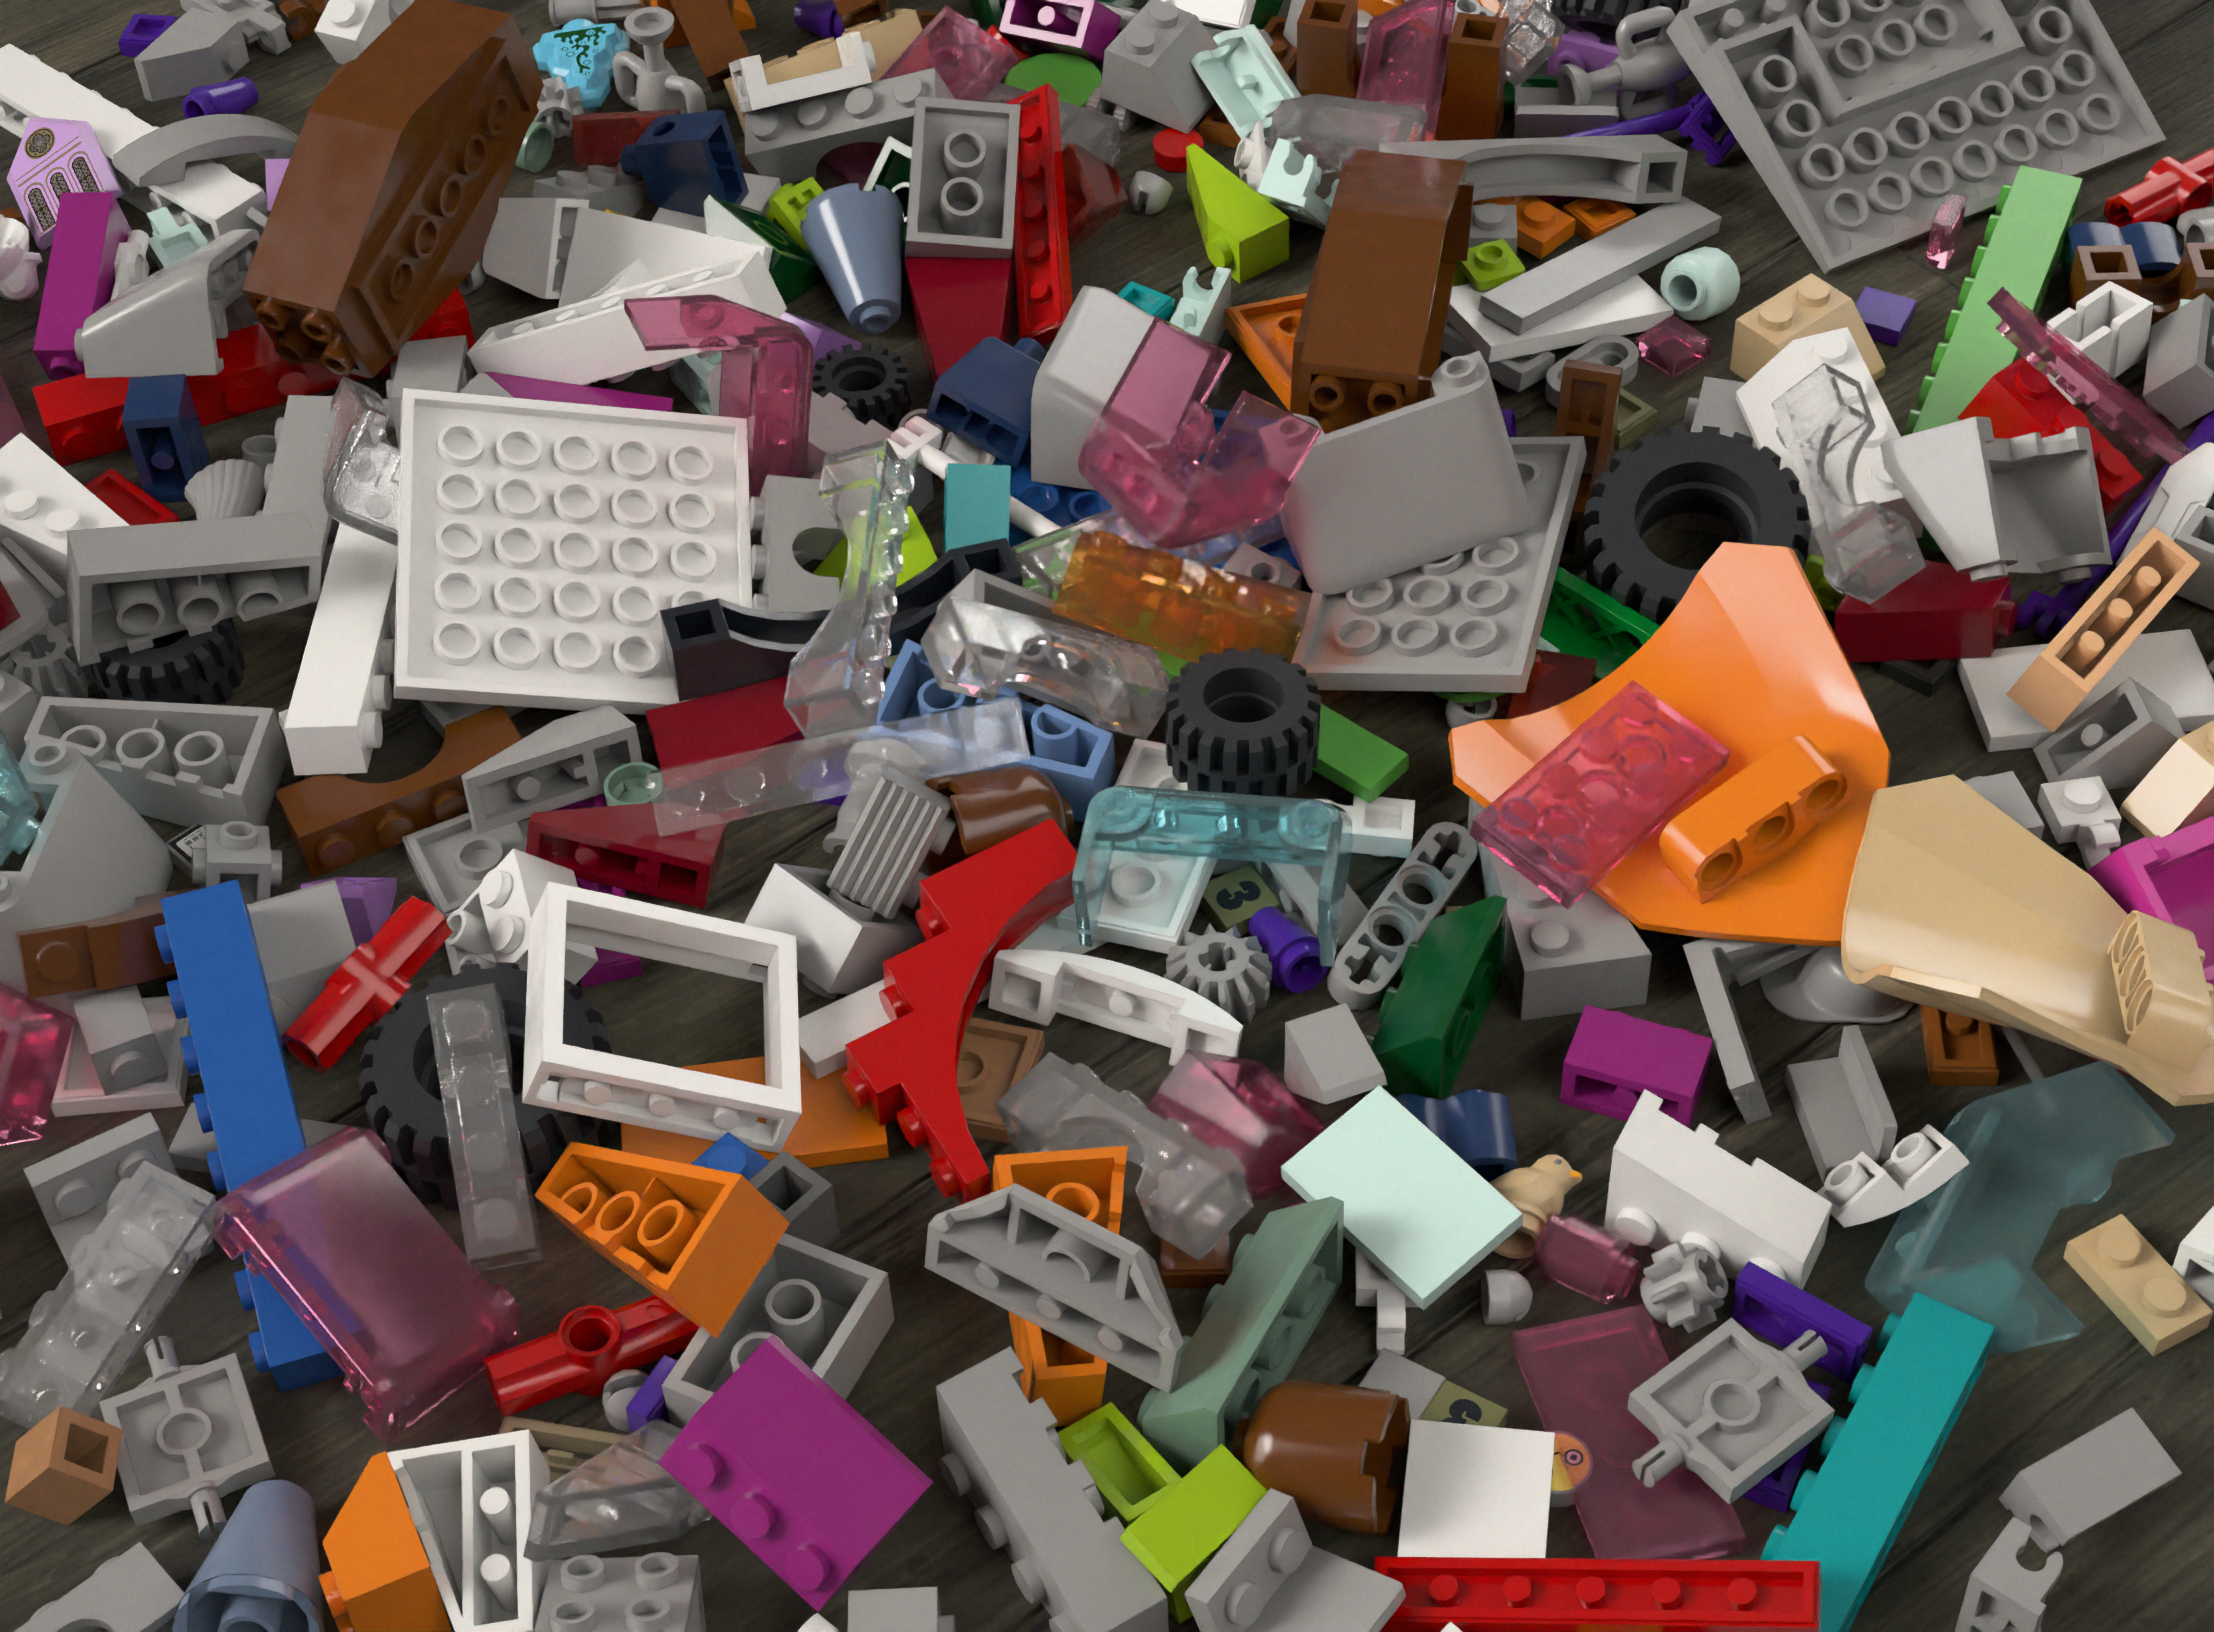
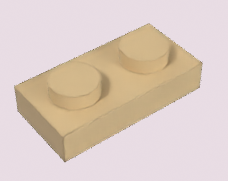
M2123 1214L2067 1242L2063 1258L2153 1357L2208 1328L2213 1311Z

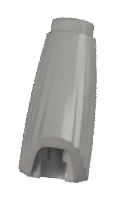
M243 459L220 460L197 472L188 481L184 495L193 506L197 520L255 516L265 495V472L255 463Z

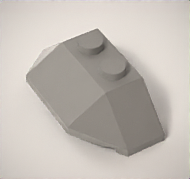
M1017 1183L939 1213L928 1224L925 1268L1170 1394L1177 1382L1184 1342L1156 1262L1141 1246Z

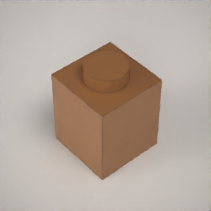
M60 1405L16 1441L4 1503L69 1526L113 1491L123 1429Z

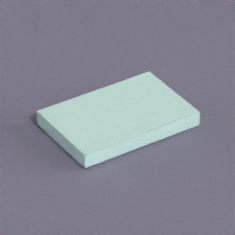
M1380 1085L1281 1166L1282 1179L1307 1202L1330 1196L1344 1201L1343 1236L1423 1311L1523 1225L1522 1212Z

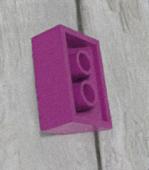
M773 1334L750 1355L693 1415L657 1462L817 1612L858 1575L933 1484V1481Z

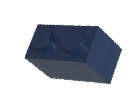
M186 375L130 377L122 424L143 490L159 503L187 502L188 500L184 495L185 487L197 472L204 470L209 465L210 455Z

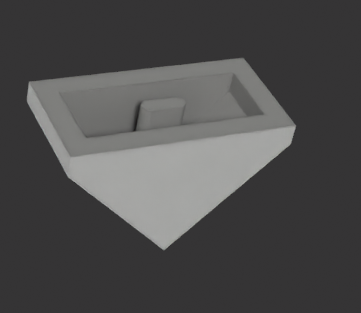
M1347 1003L1285 1022L1284 1080L1289 1092L1327 1105L1375 1089L1379 1085H1387L1384 1071Z

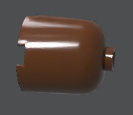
M1014 766L936 777L926 780L924 784L951 799L952 810L948 817L957 822L956 829L942 855L940 856L932 851L929 852L925 862L930 876L1050 818L1054 819L1067 839L1074 828V815L1068 800L1061 797L1048 776L1030 766Z
M1286 1380L1265 1391L1254 1406L1250 1418H1240L1233 1439V1456L1238 1461H1243V1466L1267 1491L1272 1488L1294 1497L1303 1522L1361 1535L1369 1533L1386 1535L1395 1519L1403 1491L1402 1485L1391 1484L1390 1480L1395 1452L1408 1454L1411 1425L1409 1402L1407 1398L1399 1397L1398 1394H1392L1389 1390L1310 1380Z

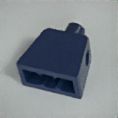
M724 110L660 116L653 120L635 144H627L622 149L620 157L622 171L626 175L644 177L651 202L657 207L705 218L703 203L708 195L740 205L749 193Z
M995 337L984 338L938 378L925 418L1017 468L1031 439L1032 391L1035 377L1046 356L1045 349L1039 342L1031 338L1020 339L1014 348Z

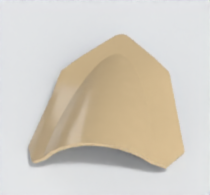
M1954 774L1878 789L1873 794L1865 831L1850 880L1842 924V966L1850 982L1942 1011L2018 1029L2065 1046L2129 1073L2173 1106L2214 1102L2213 984L2206 982L2202 963L2206 958L2205 952L2198 948L2192 931L2137 910L2127 914L2091 875L2021 826Z

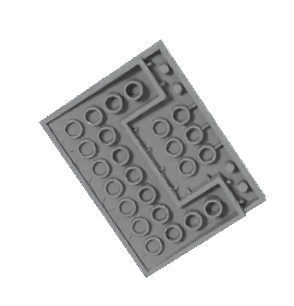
M1709 0L1679 11L1666 30V33L1824 274L1831 273L1996 209L2003 184L2013 185L2020 165L2079 177L2157 147L2166 140L2089 0Z

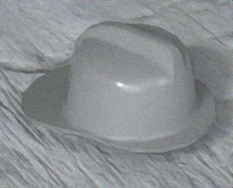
M1823 946L1761 976L1760 979L1766 1000L1778 1012L1795 1020L1814 1023L1888 1024L1904 1017L1914 1005V1002L1850 982L1842 966L1841 947Z

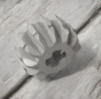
M48 619V622L41 631L0 656V669L31 687L38 704L42 696L88 698V687L96 683L90 665L79 667L68 622L55 627Z
M1209 923L1204 935L1199 936L1185 931L1181 946L1170 947L1166 958V974L1164 978L1196 992L1229 1013L1233 1018L1251 1024L1255 1009L1265 1008L1266 1002L1270 997L1269 981L1272 980V965L1268 960V954L1262 953V947L1259 945L1257 936L1241 938L1236 924L1225 933L1216 932Z

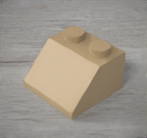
M1812 273L1740 316L1735 322L1730 370L1746 381L1751 379L1792 340L1848 327L1874 382L1885 375L1886 366L1852 298Z

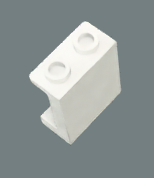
M859 31L838 37L836 42L842 63L841 68L767 85L760 54L728 63L740 112L746 113L871 83L870 72L876 71V61L870 41L862 42Z

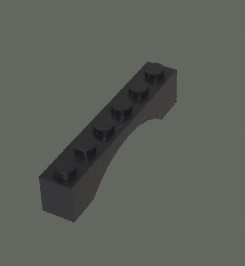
M1007 538L949 549L931 566L900 586L871 599L840 608L805 613L770 612L742 607L716 598L660 610L667 664L679 702L852 659L857 664L899 655L906 639L924 646L925 649L936 647L937 605L974 569L1023 587L1022 574Z

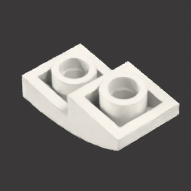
M1927 1124L1918 1133H1913L1903 1138L1893 1149L1891 1158L1881 1167L1863 1151L1853 1160L1839 1164L1829 1173L1824 1186L1817 1194L1832 1202L1830 1215L1845 1228L1876 1220L1913 1204L1946 1183L1970 1162L1951 1141Z

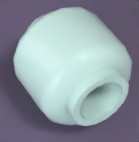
M1704 246L1678 255L1666 265L1661 276L1660 291L1662 298L1674 309V315L1682 320L1697 322L1724 312L1735 302L1740 291V275L1737 265L1728 254L1718 248Z

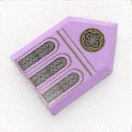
M30 117L6 179L38 248L44 251L52 245L61 193L113 192L116 199L124 193L92 126L87 121Z

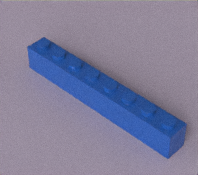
M235 879L160 899L165 924L154 927L156 940L164 964L175 962L178 979L167 982L168 992L177 1020L188 1018L191 1035L180 1038V1043L189 1075L201 1074L205 1092L193 1095L203 1133L214 1131L218 1150L207 1153V1160L216 1191L219 1192L227 1189L232 1209L220 1212L230 1251L241 1249L246 1269L234 1272L244 1312L255 1309L260 1330L248 1334L258 1373L271 1371L280 1393L362 1370L249 909L239 881Z

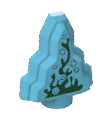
M575 19L565 24L562 30L542 34L539 43H536L533 47V54L539 70L547 71L551 78L561 76L562 81L569 89L578 86L582 100L581 105H583L584 109L594 113L603 104L611 91L610 82L614 76L612 68L614 55L620 51H630V38L627 32L620 30L615 23L595 25L586 19Z

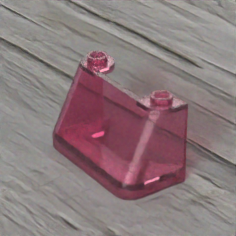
M348 1126L244 1182L215 1203L211 1235L232 1261L244 1252H250L247 1264L249 1270L255 1277L261 1273L264 1274L346 1374L343 1384L349 1392L353 1394L359 1390L361 1398L371 1409V1411L363 1416L362 1420L385 1446L484 1369V1358L512 1348L519 1337V1327L516 1321L522 1316V1313L514 1298L504 1287L499 1284L491 1287L389 1165L392 1162V1156L381 1138L370 1129L361 1133L355 1127Z

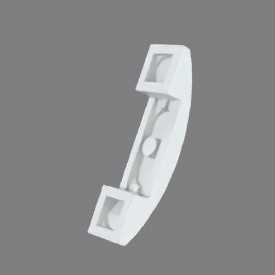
M1014 949L999 950L994 958L988 1008L1045 1026L1049 1025L1056 1012L1172 1048L1169 1065L1231 1083L1234 1077L1243 1025L1229 1013L1196 992L1156 974L1088 955L1050 950Z

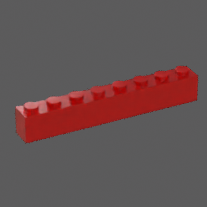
M458 287L408 341L466 335L468 350L472 348L475 341L469 313ZM261 323L228 332V337L216 339L218 358H223L224 369L218 375L186 376L201 427L286 403L289 395L310 396L369 379L351 373L347 376L339 375L326 367L307 362L294 364L285 360L276 352L273 341ZM399 353L397 356L394 355L376 376L390 373V363L398 361ZM83 373L32 388L56 461L61 467L130 447L122 424L130 377L86 378V374Z

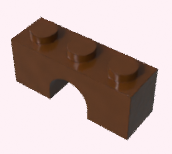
M2214 242L2186 243L2182 259L2177 267L2165 275L2154 278L2141 277L2132 245L2077 246L2066 295L2069 308L2076 311V303L2108 281L2153 303L2151 325L2179 308L2181 299L2193 300L2205 293L2214 301Z

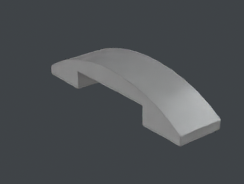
M242 114L205 115L174 122L141 136L113 155V165L138 187L185 181L186 162L254 152L264 160L291 158L298 136L278 123L256 116Z

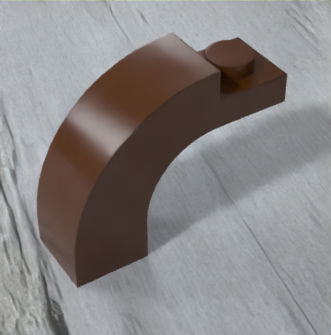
M1567 359L1563 366L1554 437L1584 436L1587 456L1561 552L1560 563L1583 566L1586 501L1591 498L1592 485L1599 473L1605 470L1609 471L1619 417L1617 408L1623 368L1570 359Z
M193 887L135 897L136 907L125 912L97 919L16 932L27 997L34 999L91 988L104 991L176 974L175 962L164 964L156 940L154 927L165 924L160 899L200 888Z

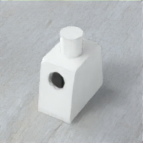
M499 198L498 211L483 252L482 267L485 273L538 298L560 299L578 206L589 208V200L576 198Z

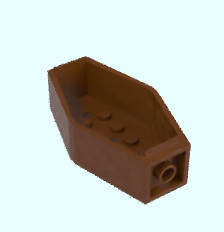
M415 0L317 96L308 111L246 278L241 285L243 294L254 310L255 318L267 331L275 345L276 352L285 360L294 364L307 362L323 366L343 376L351 373L373 379L394 355L397 356L402 346L475 267L484 250L498 211L499 198H503L525 135L539 112L537 103L544 86L511 13L448 0Z
M1358 150L1351 166L1343 165L1294 339L1290 414H1300L1315 419L1320 424L1324 434L1433 397L1431 378L1434 371L1439 367L1457 261H1467L1474 183L1465 182L1467 161Z

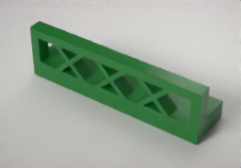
M1558 566L1551 591L1554 598L1550 597L1540 637L1560 650V666L1557 669L1555 668V670L1588 689L1620 667L1639 650L1634 647L1625 630L1636 636L1643 646L1661 626L1639 615L1638 612L1631 608L1624 607L1609 595ZM1578 603L1589 608L1600 625L1589 620Z

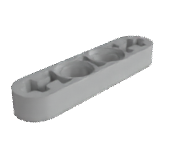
M1440 822L1430 827L1338 953L1328 975L1327 986L1332 998L1339 1004L1347 1003L1351 1010L1368 1009L1373 1007L1402 969L1409 944L1412 941L1421 942L1431 920L1438 917L1467 876L1478 853L1477 842L1472 833L1465 827L1453 822ZM1446 847L1455 854L1450 856L1440 872L1432 865L1438 853ZM1410 883L1424 886L1430 891L1433 902L1426 905L1412 902L1406 897L1403 886ZM1383 924L1396 928L1403 936L1404 944L1399 946L1383 944L1376 938L1373 927ZM1367 958L1374 965L1367 979L1363 980L1360 985L1356 984L1349 978L1358 971L1364 959Z

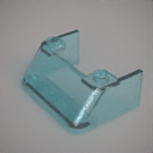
M1122 785L1108 787L1098 792L1088 805L1072 876L1080 946L1093 947L1113 850L1321 866L1323 869L1317 899L1321 966L1333 967L1353 846L1352 820L1349 814L1341 807L1320 800Z
M2102 1061L1978 1099L1964 1107L1954 1116L1942 1135L1951 1141L1970 1163L1939 1188L1903 1208L1865 1280L1866 1289L1886 1310L1903 1316L1915 1292L1921 1293L1996 1326L1989 1350L1991 1355L2015 1354L2026 1348L2080 1335L2084 1325L2030 1267L2059 1209L2079 1203L2081 1205H2088L2097 1201L2110 1188L2112 1183L2111 1175L2119 1159L2171 1145L2176 1136L2113 1066Z

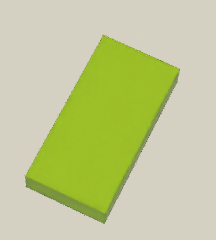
M1221 1443L1128 1526L1119 1539L1171 1593L1228 1541L1268 1491Z

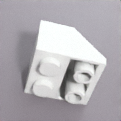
M513 848L495 869L486 874L481 885L462 906L453 911L446 920L448 926L453 931L445 941L452 975L462 973L461 967L478 963L481 969L496 968L497 962H510L518 964L520 970L527 971L529 923L548 881L578 887L574 871ZM569 941L565 942L564 979L574 985L577 984L598 961L595 947Z

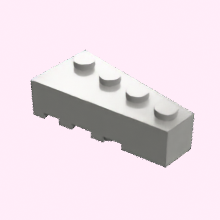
M289 395L284 417H279L275 424V443L277 449L274 462L269 463L265 469L264 487L266 498L263 510H258L255 516L296 512L308 513L322 555L321 593L359 451L376 450L354 397ZM318 601L272 615L314 616Z
M42 696L24 737L26 747L29 741H54L74 746L138 814L186 827H191L194 824L203 826L205 824L223 825L230 821H245L255 826H264L275 797V791L278 789L289 758L274 708Z
M1469 797L1468 831L1472 833L1477 842L1478 853L1475 862L1485 897L1489 898L1497 895L1508 898L1503 960L1520 1020L1582 1013L1585 1005L1601 1009H1612L1646 1004L1652 954L1630 921L1579 878Z

